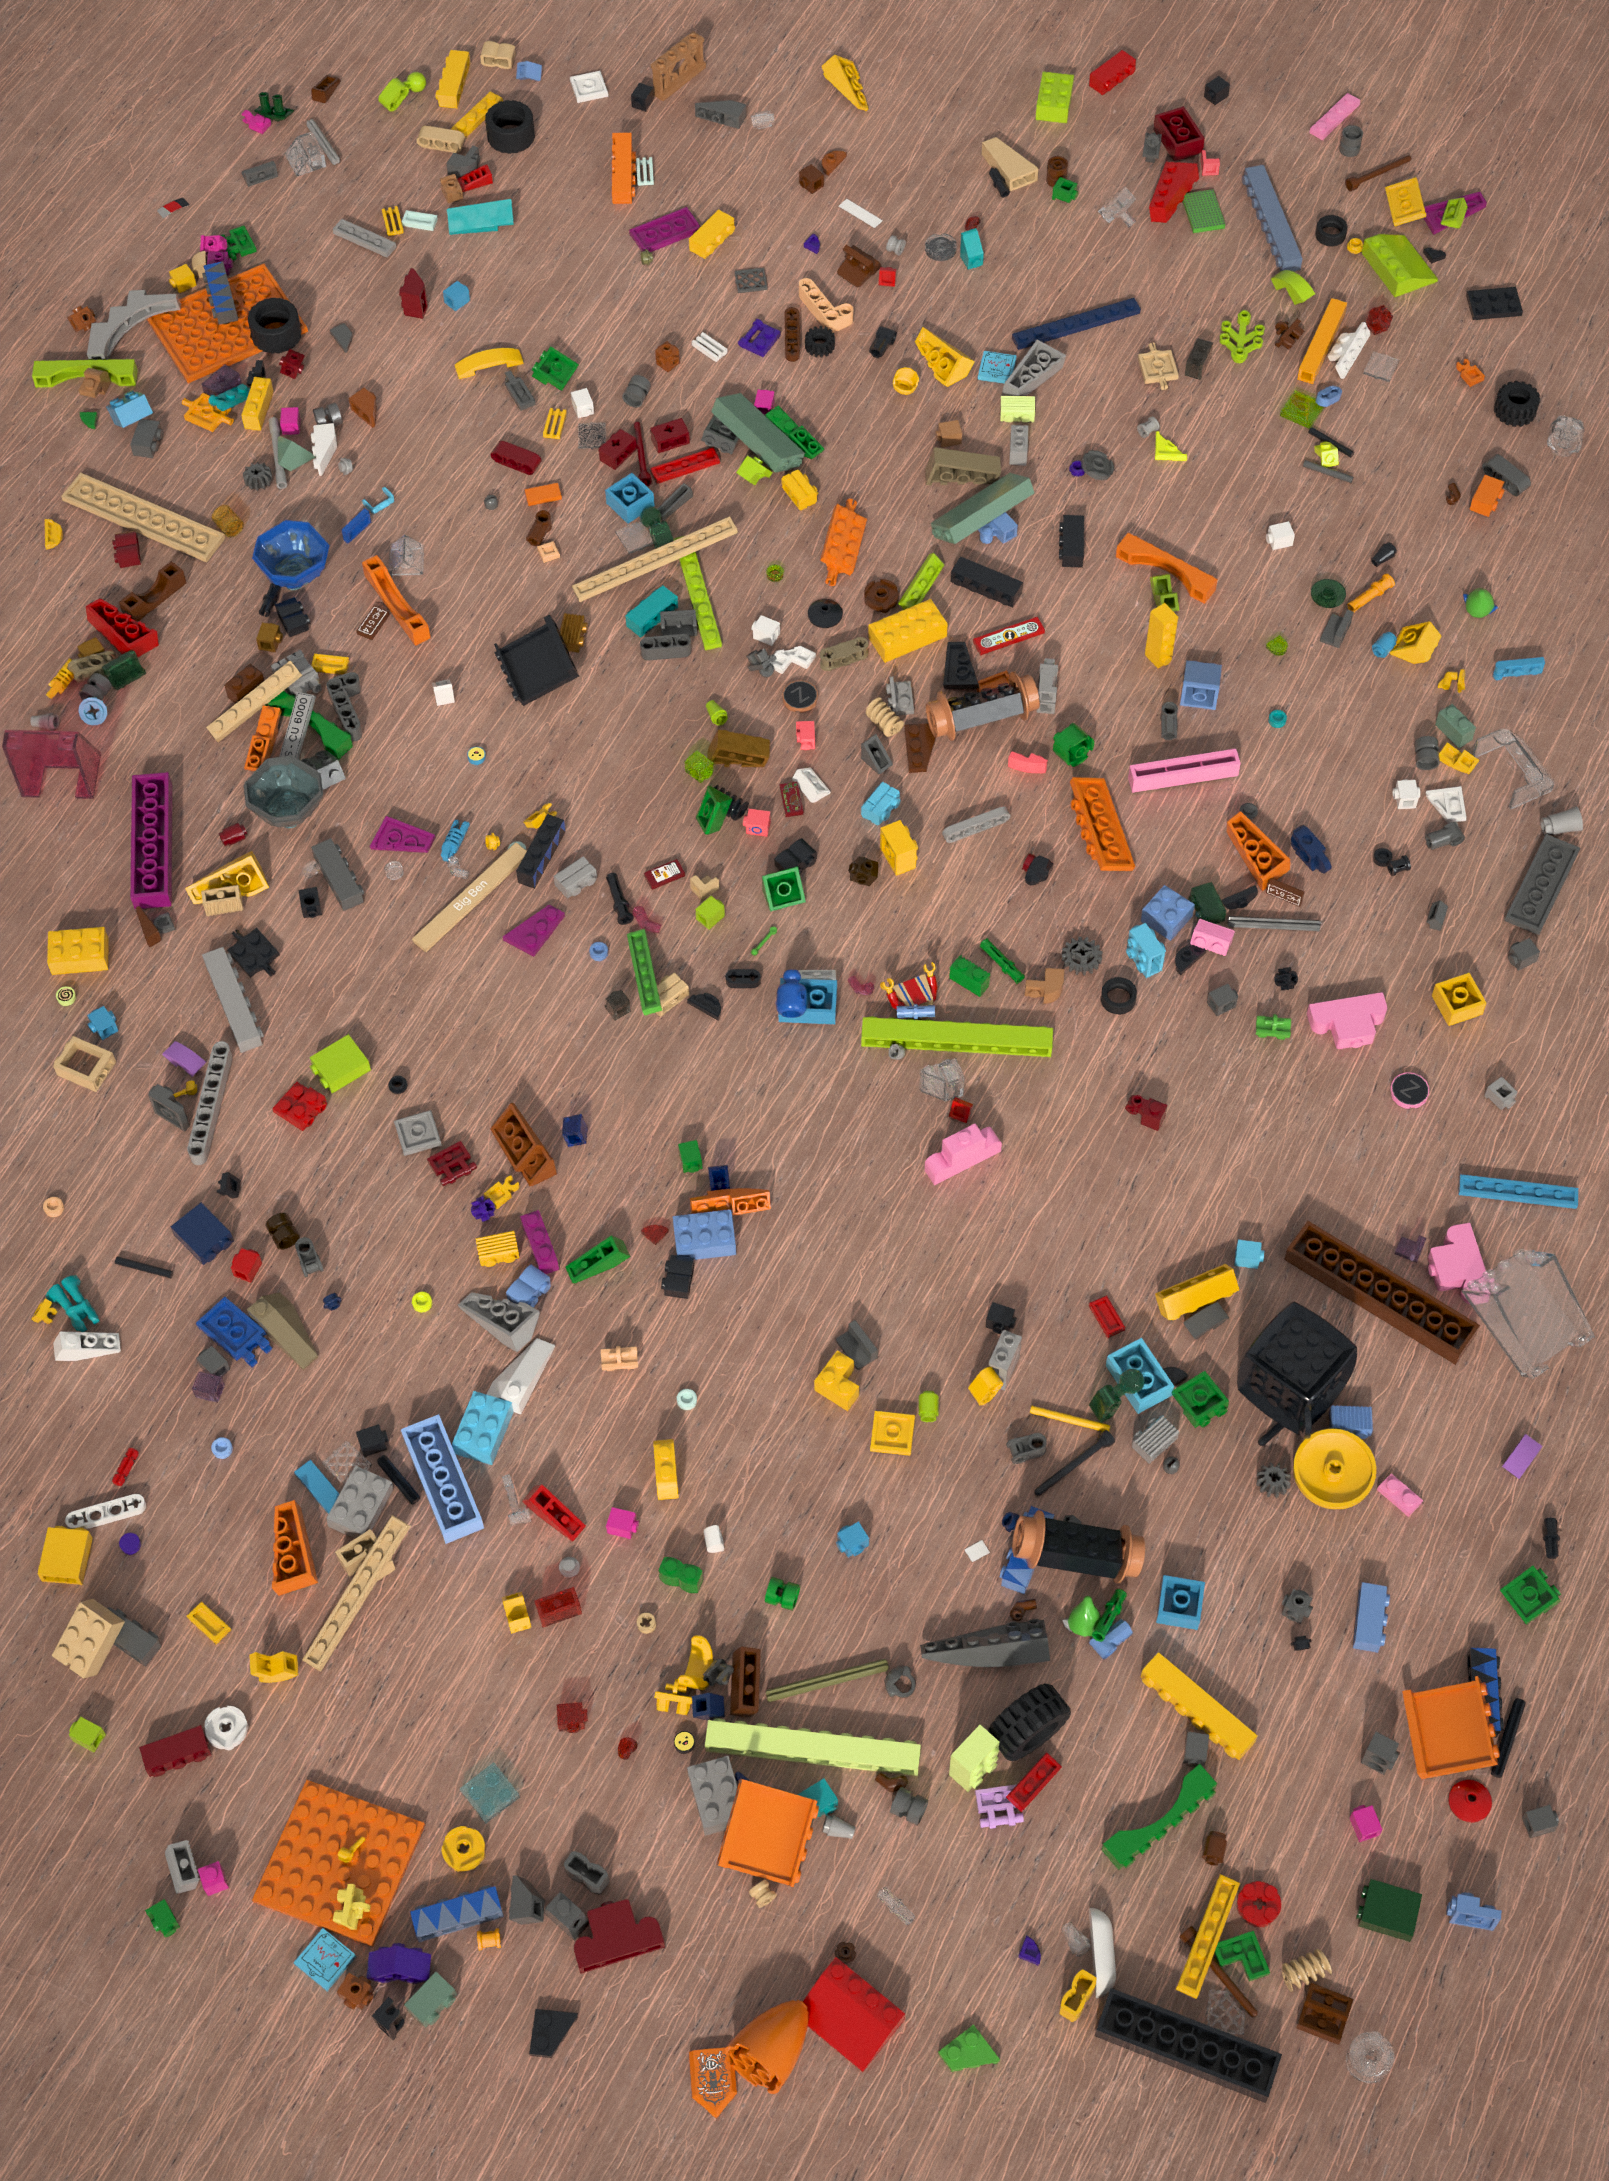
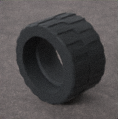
M505 100L494 104L488 109L485 115L488 143H490L491 147L496 151L507 154L518 153L530 147L534 142L535 130L532 111L526 104L515 100ZM507 125H517V126H518V127L512 128V129H504V128H502V127L507 126Z
M283 298L264 299L257 302L249 311L248 324L254 345L259 350L272 354L282 353L294 348L299 343L302 335L297 309L290 301ZM275 322L286 323L276 329L264 328L268 324Z

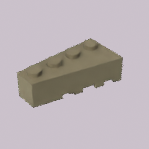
M934 447L925 468L926 485H932V482H940V485H947V482H958V485H965L967 482L993 484L999 479L1001 474L1000 457Z

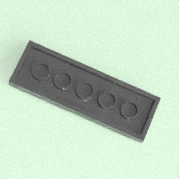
M1546 834L1504 921L1540 935L1578 856L1580 847Z

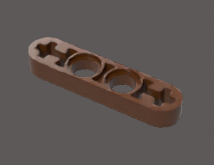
M789 307L784 313L785 358L790 362H795L800 358L799 310L795 307ZM790 315H794V320H790ZM794 326L796 329L789 330L788 327ZM789 339H795V340H797V341L794 342V343H791V342H789L788 340H789Z

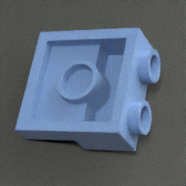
M1463 1892L1457 1896H1451L1450 1902L1447 1903L1446 1915L1450 1916L1449 1923L1493 1931L1501 1920L1502 1911L1496 1910L1491 1905L1479 1907L1480 1898L1474 1897L1472 1893Z

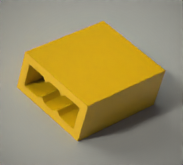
M63 1526L48 1527L37 1573L41 1581L83 1585L93 1539L89 1531L84 1528H75L74 1530Z

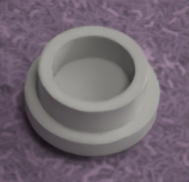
M341 458L338 463L339 470L344 475H348L353 470L351 460Z
M566 1557L559 1564L560 1573L567 1578L576 1576L580 1570L579 1562L573 1557Z

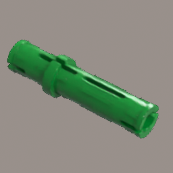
M988 938L980 943V948L1002 968L1001 971L1004 974H1008L1016 984L1023 981L1025 975Z
M1116 1589L1111 1600L1106 1603L1105 1611L1092 1633V1637L1096 1641H1104L1114 1619L1121 1613V1606L1127 1597V1593L1124 1590Z

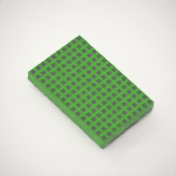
M1213 189L1185 194L1183 205L1193 233L1225 229V222Z

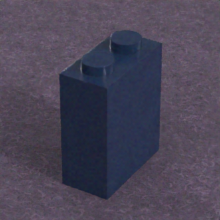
M202 1202L170 1226L174 1236L202 1265L214 1260L218 1253L229 1248L232 1242H234L231 1232Z

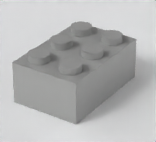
M355 1465L326 1518L328 1527L354 1539L369 1529L372 1530L393 1491L392 1482Z
M729 1756L687 1767L704 1835L726 1830L737 1791V1784Z

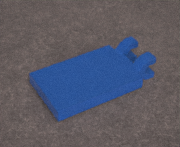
M226 1297L221 1299L196 1322L197 1327L236 1361L242 1357L250 1367L258 1363L255 1355L251 1352L254 1348L259 1346L266 1354L272 1350V1347L269 1345L270 1342L264 1338L266 1335L265 1330Z

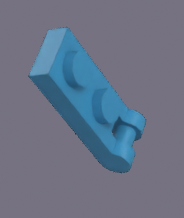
M1544 657L1498 661L1495 665L1493 678L1501 680L1503 677L1509 676L1518 677L1521 675L1541 674L1545 665Z

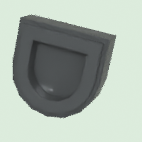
M169 912L159 915L154 919L153 924L159 933L164 934L175 930Z

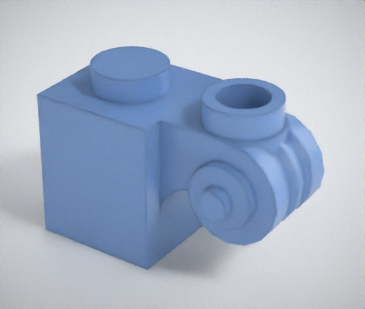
M1004 512L990 523L978 529L980 540L982 543L989 544L992 542L993 536H996L1004 544L1017 536L1018 525Z

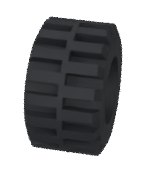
M1514 381V383L1508 382L1507 385H1502V388L1498 391L1494 413H1496L1497 418H1500L1501 422H1505L1508 426L1509 424L1512 427L1528 425L1536 417L1540 403V394L1535 387L1532 388L1531 384H1525L1523 381L1522 383Z

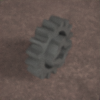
M1079 936L1078 941L1072 938L1071 944L1065 943V948L1062 949L1061 960L1064 961V967L1069 966V972L1075 970L1076 975L1082 972L1083 976H1085L1086 971L1092 974L1093 968L1098 970L1099 964L1102 962V951H1100V945L1095 946V940L1089 942L1088 937L1082 940Z

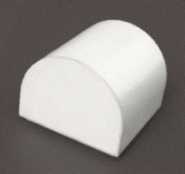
M713 1525L705 1528L703 1532L707 1551L710 1553L724 1551L723 1538L719 1526Z

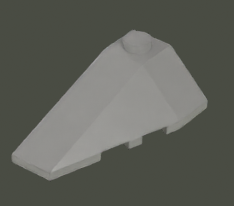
M473 1292L458 1304V1307L501 1343L516 1352L531 1340L540 1314L538 1310L523 1302L516 1304L511 1303L508 1299L501 1301L493 1299L492 1296Z

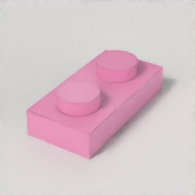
M1392 1473L1377 1488L1383 1496L1408 1517L1423 1502L1419 1496Z

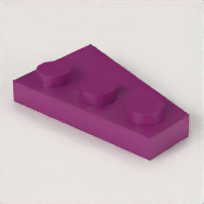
M385 816L370 848L371 850L428 853L436 837L430 832Z
M547 905L505 934L503 941L534 957L563 920L565 913L551 905Z

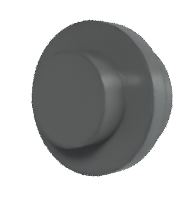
M1252 803L1243 804L1239 810L1249 820H1253L1258 814L1257 807Z

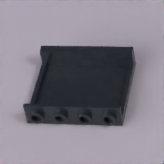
M551 615L544 617L545 625L502 648L497 643L494 644L497 650L494 652L499 662H502L500 667L503 673L508 676L506 681L509 687L514 690L511 693L515 701H520L523 706L579 677L559 628Z

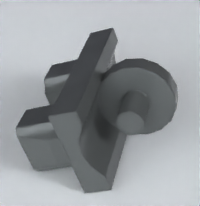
M1145 134L1143 157H1146V162L1154 163L1155 158L1159 159L1162 134Z
M761 649L759 651L753 650L746 656L751 663L747 666L749 671L759 670L763 677H770L773 674L774 667L770 661L777 659L774 654L768 655L765 649Z

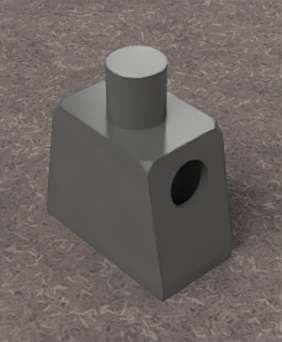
M559 1892L544 1910V1914L574 1941L589 1925L584 1912L562 1892Z

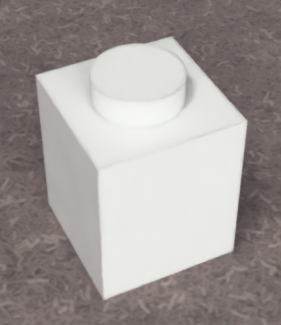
M587 388L571 392L572 405L578 418L594 414L593 401Z
M1289 521L1269 526L1266 540L1273 550L1293 546L1295 534Z
M761 615L752 625L753 639L772 646L780 634V623Z

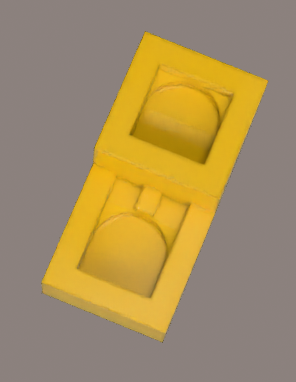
M1446 743L1439 753L1441 762L1467 774H1470L1479 762L1476 757L1466 750L1461 753L1449 743Z

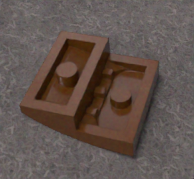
M1311 1983L1296 2029L1339 2045L1354 1999Z

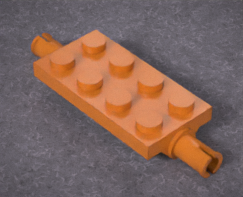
M847 499L845 507L836 504L832 513L820 561L827 565L828 574L825 583L828 585L830 580L829 586L836 585L838 574L846 573L850 576L854 572L867 519L855 513L857 501L854 500L853 503V499Z

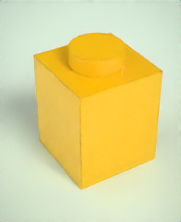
M187 264L169 271V283L178 293L197 286L194 274Z

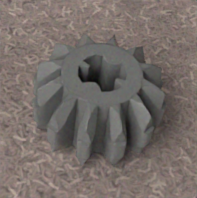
M257 462L254 465L251 463L250 467H245L243 472L244 483L251 490L254 488L257 491L260 488L265 490V486H270L273 478L271 469L265 463L259 464Z
M1271 1462L1268 1464V1467L1263 1465L1261 1472L1257 1473L1256 1477L1258 1480L1256 1485L1261 1487L1260 1493L1267 1492V1497L1274 1494L1275 1498H1278L1279 1493L1285 1495L1286 1489H1289L1291 1486L1289 1482L1291 1475L1286 1474L1287 1468L1280 1469V1463L1276 1467Z

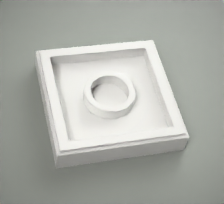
M600 71L570 77V83L577 103L608 97V91Z

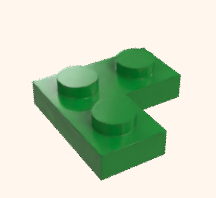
M1254 1931L1218 1942L1214 1954L1221 1967L1241 1961L1249 1982L1270 1975V1970Z

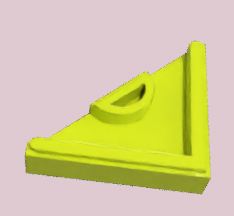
M1156 431L1155 460L1187 461V454L1180 452L1177 446L1168 439L1163 438L1159 431Z

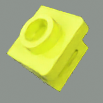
M1322 442L1320 445L1314 446L1315 453L1321 457V466L1332 467L1339 464L1338 448L1332 443Z

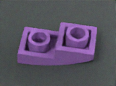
M176 1041L162 1054L175 1067L179 1065L191 1077L206 1063L192 1050Z
M1525 1434L1502 1467L1520 1479L1542 1446Z

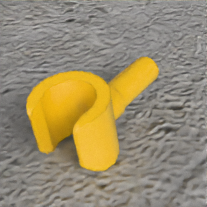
M195 1081L186 1082V1089L174 1093V1098L185 1094L195 1095L197 1093V1084H195Z
M361 1837L350 1849L342 1847L338 1852V1859L346 1863L350 1862L354 1852L365 1841V1838Z

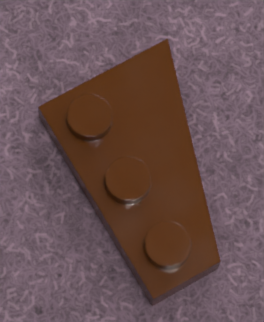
M928 723L904 725L909 773L927 772L936 738L932 734Z

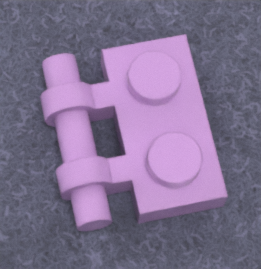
M1016 1785L975 1790L978 1814L987 1813L988 1818L980 1819L981 1828L989 1827L993 1829L998 1825L1008 1824L1009 1826H1014L1016 1823L1024 1822L1023 1814H1014L1013 1809L1016 1807L1006 1798ZM1006 1810V1816L995 1817L994 1811Z

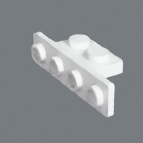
M1361 322L1355 333L1340 334L1328 354L1330 361H1338L1335 367L1341 379L1345 378L1370 336V330L1365 322Z

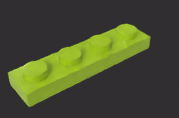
M934 553L928 555L898 604L903 610L922 602L944 567L942 561Z

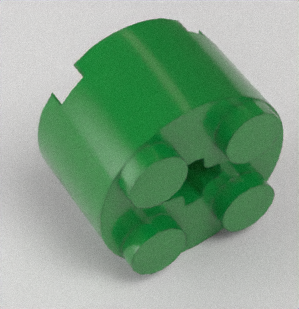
M1071 723L1062 732H1057L1054 735L1053 752L1068 766L1075 767L1089 757L1086 754L1089 750H1093L1095 742L1081 727Z

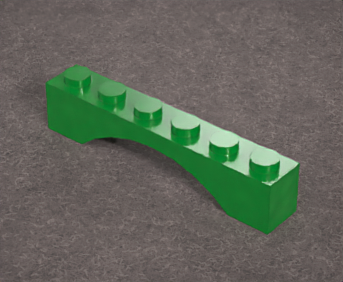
M282 691L265 706L280 708V716L291 717L296 697ZM312 711L308 725L321 737L325 751H329L339 760L353 747L351 735L347 731L339 729L332 721L329 722L324 719L320 713Z
M1199 1764L1184 1776L1179 1797L1172 1809L1164 1817L1144 1828L1118 1831L1103 1844L1102 1852L1118 1870L1123 1866L1125 1868L1129 1867L1135 1861L1134 1857L1136 1855L1146 1853L1152 1847L1150 1844L1154 1840L1160 1841L1168 1833L1166 1830L1171 1826L1177 1827L1184 1820V1815L1188 1812L1190 1814L1194 1813L1200 1807L1199 1803L1202 1800L1208 1801L1216 1793L1217 1782Z

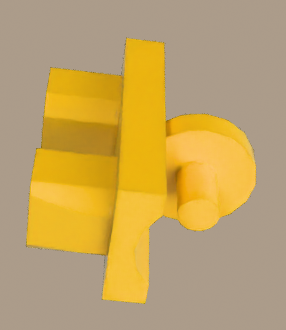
M675 1679L674 1684L666 1683L665 1690H671L673 1694L655 1691L654 1698H657L656 1707L658 1711L668 1712L670 1701L678 1702L676 1714L688 1715L692 1704V1697L678 1695L679 1692H687V1687L680 1686L678 1679Z

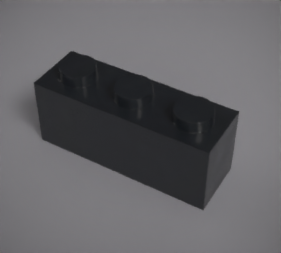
M1063 515V522H1059V532H1062V536L1059 535V546H1062V549H1059V560H1062V567L1083 568L1084 516Z

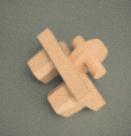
M616 1346L614 1349H601L602 1370L612 1371L615 1369L638 1368L637 1347L620 1348V1346Z

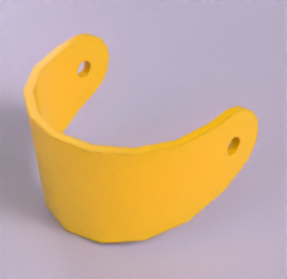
M695 1635L691 1639V1652L685 1675L678 1677V1684L704 1690L708 1687L709 1683L703 1680V1674L713 1663V1652L706 1638Z

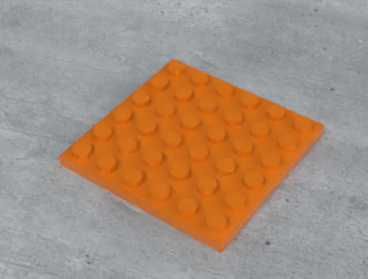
M306 1779L252 1901L373 1947L425 1828V1823ZM361 1837L365 1838V1841L354 1852L350 1862L346 1863L338 1859V1852L342 1847L350 1849ZM348 1884H354L356 1888L364 1890L363 1895L366 1896L365 1903L371 1906L370 1911L363 1912L362 1919H358L357 1930H351L333 1921L334 1912L336 1910H343L344 1903H340L337 1900L338 1890L347 1888Z

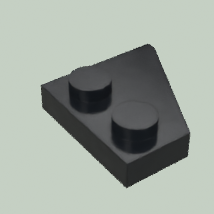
M535 2009L529 2055L552 2058L558 2050L560 2043L568 2035V2031L573 2023L577 2021L578 2013Z

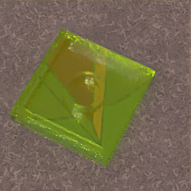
M1295 390L1281 410L1280 416L1310 429L1325 407L1318 405L1315 402L1316 398Z

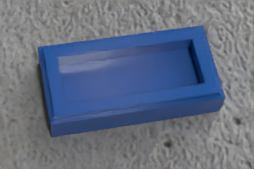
M364 508L342 529L343 540L346 543H350L371 523L370 513L367 509Z

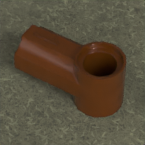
M546 510L536 513V520L526 536V541L533 546H540L546 533L552 529L551 515Z

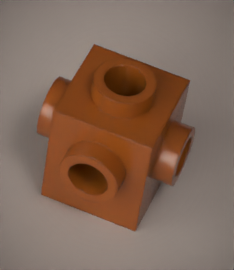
M81 305L73 309L74 313L67 317L75 332L82 329L84 331L90 329L91 324L96 321L93 310L88 308V306L82 308Z
M668 341L658 346L655 350L656 364L666 372L671 371L680 363L679 349Z
M348 1973L337 1990V1994L344 2000L343 2004L353 2010L357 2007L362 2010L364 2006H368L374 1997V1990L370 1985L371 1981L360 1975L357 1978Z

